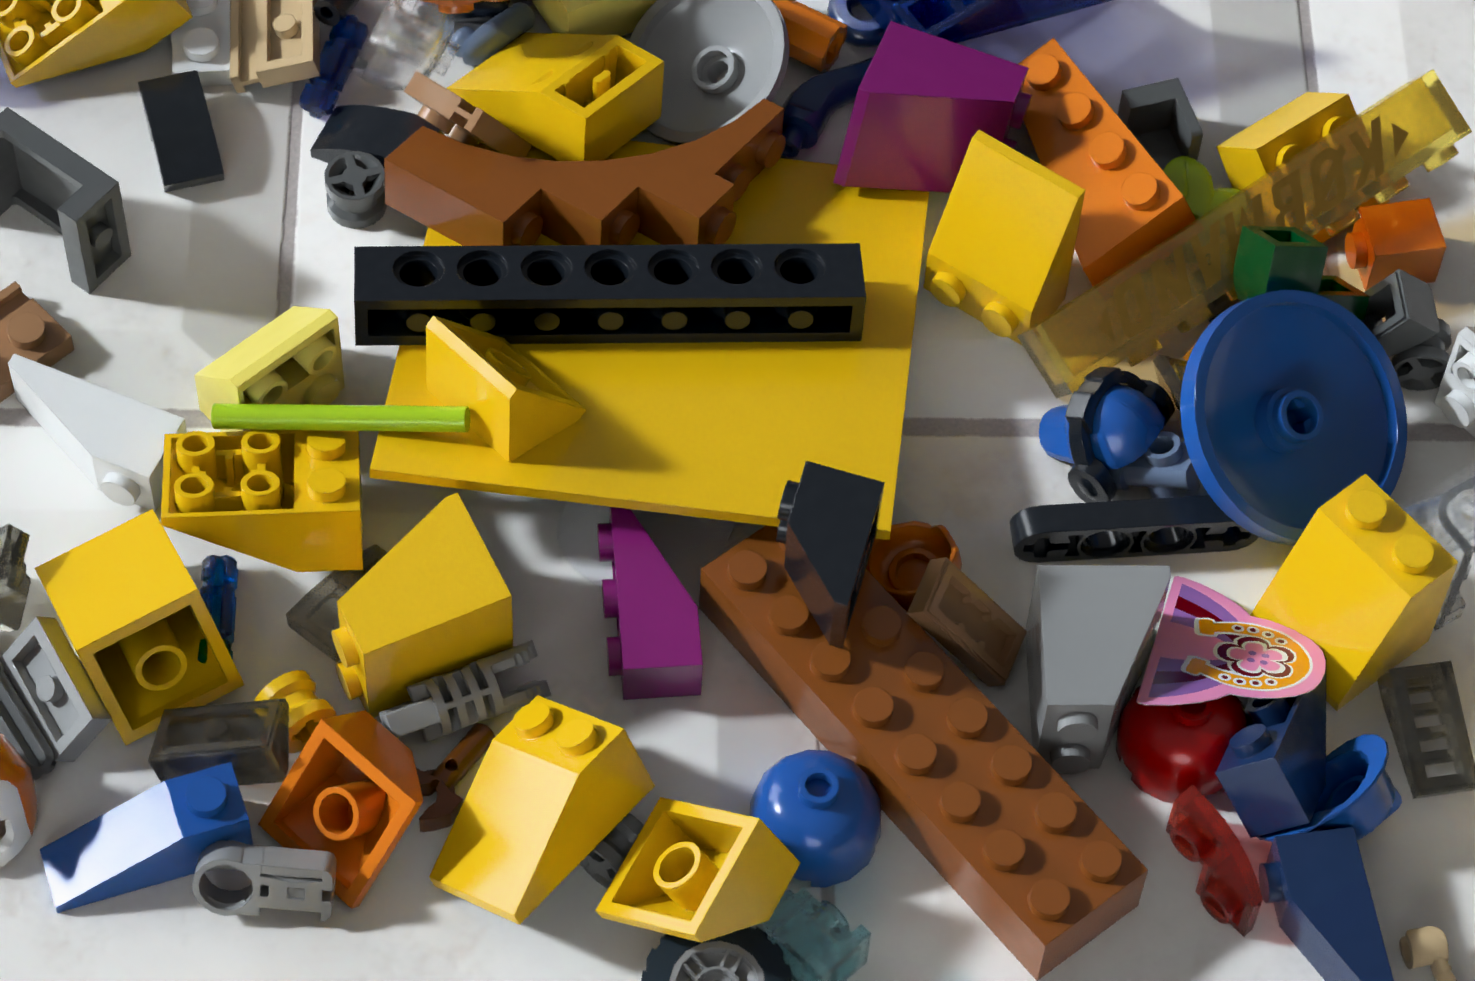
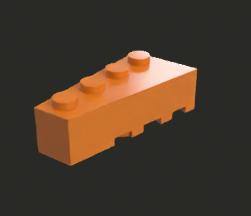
M1052 38L1018 63L1029 68L1022 92L1032 95L1024 123L1041 165L1085 189L1075 251L1086 276L1103 303L1113 296V292L1118 285L1138 272L1143 274L1151 268L1150 265L1160 258L1162 260L1172 253L1175 248L1181 244L1183 245L1202 230L1183 194L1057 41Z

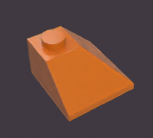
M366 710L322 718L258 825L284 848L319 850L333 853L337 860L335 895L351 909L359 907L424 801L412 750Z

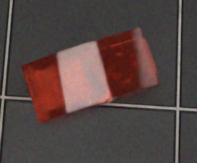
M1192 784L1174 800L1166 832L1170 834L1173 845L1182 856L1192 862L1199 861L1203 865L1195 892L1200 896L1206 911L1218 922L1223 924L1229 923L1244 937L1253 929L1263 901L1257 877L1242 845L1225 819Z

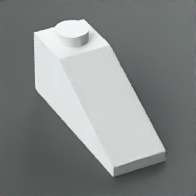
M13 354L8 362L16 399L93 485L118 504L124 506L136 504L149 510L153 509L155 512L162 500L164 434L187 433L185 418Z

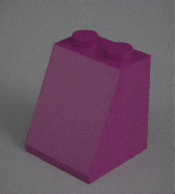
M890 21L858 88L833 183L845 187L951 193L971 139L978 130L1016 150L1018 141L1009 139L1008 134L1011 127L1021 129L1032 98L1031 94L1022 92L1029 68Z

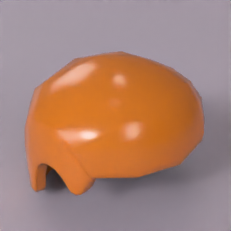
M911 521L891 525L890 540L875 539L866 569L908 612L930 559L947 557L960 570L962 569V561L959 548L945 526H931L928 523Z

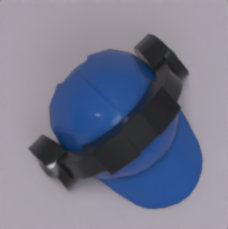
M1099 367L1084 377L1085 381L1079 389L1073 392L1069 404L1050 409L1043 415L1039 424V439L1046 454L1052 458L1074 464L1068 473V480L1076 495L1086 503L1106 502L1114 498L1117 487L1108 470L1119 469L1129 465L1145 454L1157 438L1160 430H1163L1175 412V406L1169 394L1159 384L1150 380H1142L1135 374L1121 371L1120 368Z

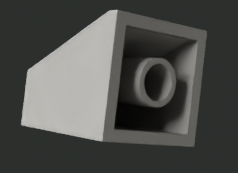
M1038 565L1025 629L1027 631L1025 639L1032 746L1056 772L1076 774L1087 769H1100L1117 730L1120 715L1130 700L1154 645L1171 579L1170 566Z

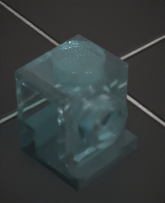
M804 887L796 894L791 890L784 892L770 920L764 922L763 931L767 933V938L773 944L777 942L783 950V959L786 964H790L793 981H846L867 963L871 933L862 924L853 932L849 931L850 927L846 918L836 906L827 900L819 902Z

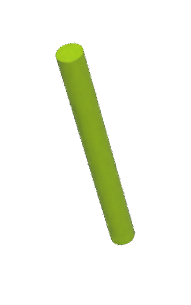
M214 403L211 410V423L213 429L468 432L470 428V409L468 406Z

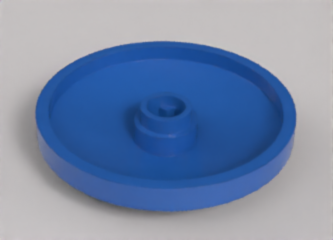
M1300 290L1271 291L1243 300L1223 311L1207 326L1194 345L1186 364L1181 388L1180 414L1184 441L1190 461L1204 489L1216 505L1236 524L1265 540L1294 546L1317 509L1364 474L1368 475L1386 494L1391 496L1402 471L1407 446V415L1403 392L1392 362L1384 348L1368 327L1352 312L1326 297Z

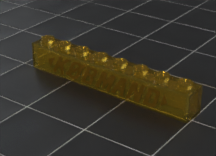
M1432 69L1409 80L1017 335L1056 399L1077 391L1085 381L1084 377L1099 367H1114L1124 359L1133 367L1163 348L1157 339L1162 334L1175 326L1181 334L1196 327L1213 315L1207 305L1225 293L1230 301L1238 298L1234 287L1233 270L1243 225L1296 227L1311 237L1325 228L1329 236H1333L1361 218L1356 207L1374 196L1378 204H1381L1409 187L1411 184L1405 175L1423 164L1426 171L1430 172L1459 154L1454 143L1471 133L1472 130L1435 71Z

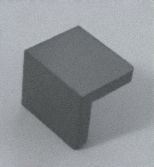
M1179 78L1122 90L1117 116L1162 170L1171 160L1179 156H1188L1198 160L1203 132Z

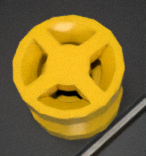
M293 670L273 679L259 692L253 703V710L260 721L265 724H271L275 729L273 733L274 741L280 750L285 753L302 751L322 718L337 716L336 711L328 701L318 699L315 694L316 683L305 670Z

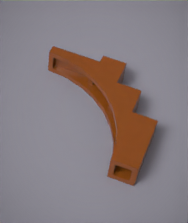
M764 98L735 121L697 140L651 154L597 161H552L511 156L464 144L422 126L384 159L385 204L462 246L534 245L540 234L561 245H629L637 232L661 245L724 244L732 234L737 217L736 213L733 212L734 202L742 197L749 183L764 168H772L778 162L786 144L785 136L782 135L784 108Z

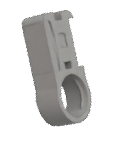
M233 840L218 841L207 846L199 855L192 881V889L195 898L201 906L212 913L224 916L239 914L259 916L261 908L317 912L321 913V921H325L331 916L335 897L337 860L336 856L328 851L249 845ZM216 869L239 870L245 872L252 883L241 890L229 891L212 884L206 877L205 872Z

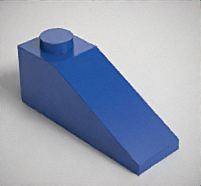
M228 762L165 780L42 847L40 853L57 913L195 874L199 855L207 846L215 842L233 840L253 845L249 817L232 763Z

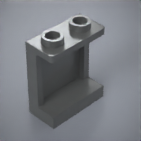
M10 108L4 109L0 113V216L12 205H19L62 234L71 282L88 294H91L131 256L119 182Z

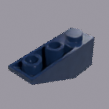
M1326 666L1321 683L1314 690L1306 694L1278 699L1250 698L1245 708L1247 725L1230 739L1229 745L1217 768L1216 775L1250 838L1311 822L1326 786Z

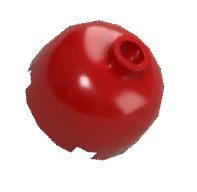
M1141 685L1137 687L1120 715L1116 739V752L1119 761L1122 758L1125 766L1132 773L1131 781L1141 791L1162 802L1182 805L1201 803L1205 796L1220 791L1223 786L1216 775L1217 768L1229 745L1230 739L1247 725L1246 713L1241 700L1236 695L1229 694L1220 699L1202 703L1170 706L1143 705L1137 703Z

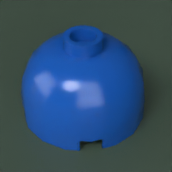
M805 750L783 757L764 772L750 801V816L760 818L801 862L793 878L800 881H811V887L826 888L852 879L870 863L874 855L875 847L881 834L880 798L871 777L854 761L825 750Z

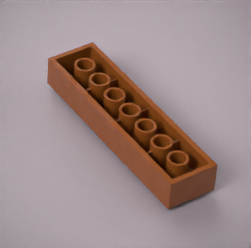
M765 525L701 568L699 609L828 751L854 761L871 777L880 798L881 810L1036 981L1139 905L1148 869L917 622L907 614L902 606L867 569L842 649L829 645L784 568L786 544L776 542L778 527Z

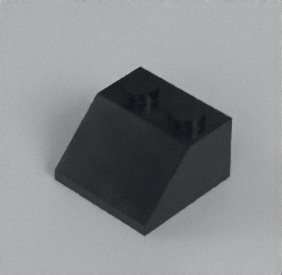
M806 461L800 482L788 480L778 510L777 519H780L776 542L786 544L784 568L829 645L843 649L878 531L885 482Z

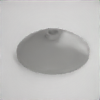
M657 0L641 17L629 39L631 43L664 61L661 118L646 129L661 140L673 145H681L697 140L735 121L764 98L772 102L782 85L789 59L788 30L780 10L772 0ZM728 70L724 78L717 82L720 74Z

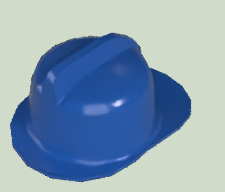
M1364 734L1348 740L1326 756V786L1311 822L1257 836V838L1273 842L1275 836L1354 827L1357 840L1371 833L1379 824L1399 809L1402 803L1401 795L1385 770L1389 757L1387 742L1377 734Z

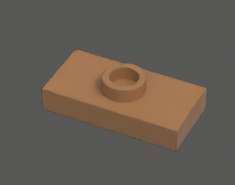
M947 557L930 559L907 614L988 687L1005 685L1027 631Z

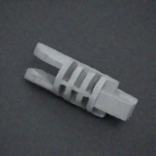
M533 640L471 662L448 673L407 686L406 688L411 700L379 712L382 725L397 738L422 730L425 741L429 742L474 723L525 706L537 695L544 698L551 696L546 680L530 681L518 686L515 690L501 694L494 675L508 668L512 669L529 663L531 659L537 657Z

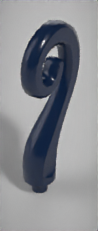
M829 0L828 16L847 25L845 42L856 47L879 46L890 21L895 22V17L887 11L877 14L872 20L868 21L860 20L852 13L853 8L867 1H879L896 8L903 16L905 26L931 35L935 33L934 14L930 0ZM873 57L816 75L802 83L789 95L782 106L784 108L782 135L786 139L785 148L782 153L783 156L794 158L799 154L800 149H808L816 145L830 116L839 108L855 101L858 88Z

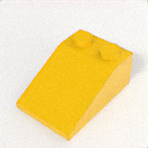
M978 130L971 139L929 248L923 288L931 292L942 304L949 307H957L983 322L985 327L995 335L1008 337L1026 348L1065 300L1085 189L983 131Z
M539 695L529 704L518 710L513 719L491 741L429 875L433 885L520 925L655 787L625 729Z

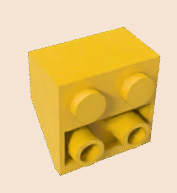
M1306 92L1216 146L1232 188L1241 190L1244 207L1252 216L1251 199L1261 193L1265 226H1276V217L1280 213V210L1273 203L1272 185L1298 168L1306 224L1300 227L1299 230L1321 243L1353 225L1359 207L1390 202L1381 176L1375 178L1373 163L1365 186L1355 191L1364 161L1348 136L1357 130L1367 148H1369L1349 94ZM1341 143L1346 149L1342 159L1346 184L1345 198L1336 207L1328 211H1320L1319 216L1316 217L1311 214L1315 205L1310 170L1311 162L1318 153L1326 148H1333L1337 151ZM1327 159L1321 164V184H1324L1333 162L1331 159ZM1336 178L1333 180L1325 199L1327 201H1331L1336 197L1338 189ZM1291 184L1281 189L1282 203L1284 205L1293 201ZM1294 210L1287 213L1284 217L1286 227L1296 223Z

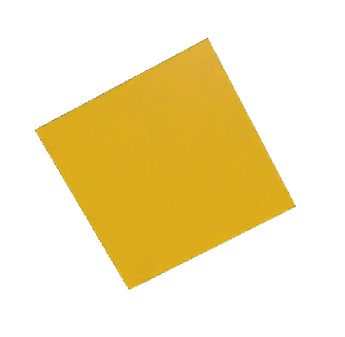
M629 141L604 160L651 154L675 146ZM480 142L477 145L479 148L494 151ZM533 145L526 156L527 158L558 161ZM780 158L772 168H764L749 183L742 197L734 202L733 212L736 213V224L732 234L724 244L860 243L866 290L861 341L511 344L586 409L579 421L511 462L504 459L471 428H469L468 432L379 431L370 466V478L779 527L780 519H777L786 483L788 480L799 483L805 463L810 461L885 482L879 526L875 539L890 540L929 192L845 187L833 183L838 167L836 164ZM428 227L423 246L462 245ZM637 232L629 245L661 244ZM540 234L534 245L561 244ZM399 345L385 405L445 406L427 390L426 345Z

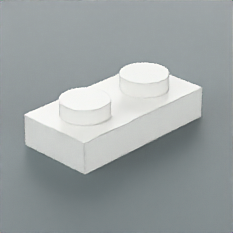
M186 0L193 18L171 33L172 74L197 70L202 87L233 85L230 79V0Z

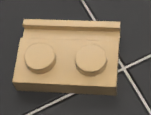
M230 0V79L237 93L246 92V85L259 82L263 88L320 76V21L314 13V5L318 0Z

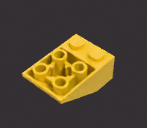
M0 0V58L10 83L17 88L145 52L189 21L193 16L186 0Z
M524 33L446 89L460 96L474 107L485 111L529 144L558 161H597L606 159L661 118L664 61L619 35Z
M252 430L207 433L192 431L179 434H164L161 525L296 572L363 570L362 478L359 431Z

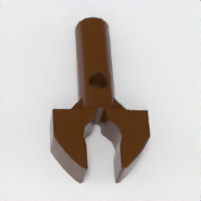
M483 723L474 724L436 769L422 771L416 767L422 796H430L434 792L437 794L435 803L430 805L419 817L420 832L436 831L453 825L463 804V798L455 794V787L488 750L492 739L495 737L493 730Z

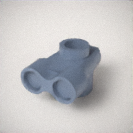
M1159 432L1155 441L1147 449V452L1136 461L1119 469L1108 470L1117 489L1126 491L1130 485L1148 487L1152 499L1196 496L1200 489V481L1190 461L1185 442H1181L1178 435L1173 432Z

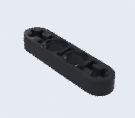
M1209 495L1040 505L1019 511L1012 516L1009 522L1014 555L1020 560L1037 563L1223 552L1247 547L1258 539V536L1245 530L1229 518Z

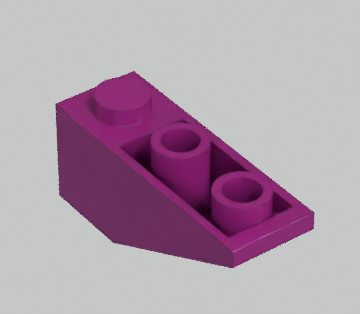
M609 507V523H597L599 561H612L613 579L602 580L604 619L616 618L618 634L615 637H606L609 676H621L623 700L701 695L703 659L698 607L632 510Z

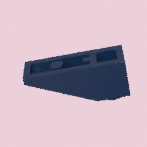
M1354 827L1275 836L1266 863H1260L1259 885L1264 902L1274 903L1279 927L1325 981H1394Z

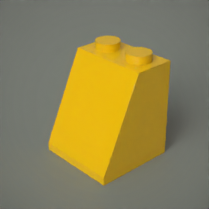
M1364 474L1317 509L1250 616L1267 619L1291 628L1308 637L1320 647L1326 657V701L1338 711L1429 641L1458 561L1368 475Z
M458 492L445 497L337 601L340 628L331 632L336 651L341 662L335 664V668L342 689L349 700L359 697L364 709L374 718L379 716L381 711L411 700L406 688L407 686L448 673L471 662L514 647L512 595Z
M153 509L35 567L84 668L112 718L125 746L245 685L198 588Z

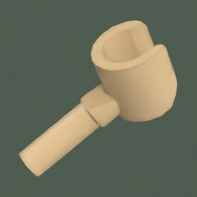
M1434 926L1407 930L1406 936L1402 937L1399 941L1401 956L1406 967L1414 969L1430 965L1432 974L1437 981H1457L1447 961L1449 949L1444 932Z

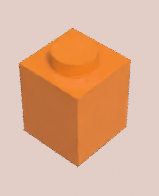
M1430 198L1359 207L1353 231L1347 233L1345 237L1347 262L1351 269H1358L1365 291L1398 269L1426 283L1435 282L1447 247Z

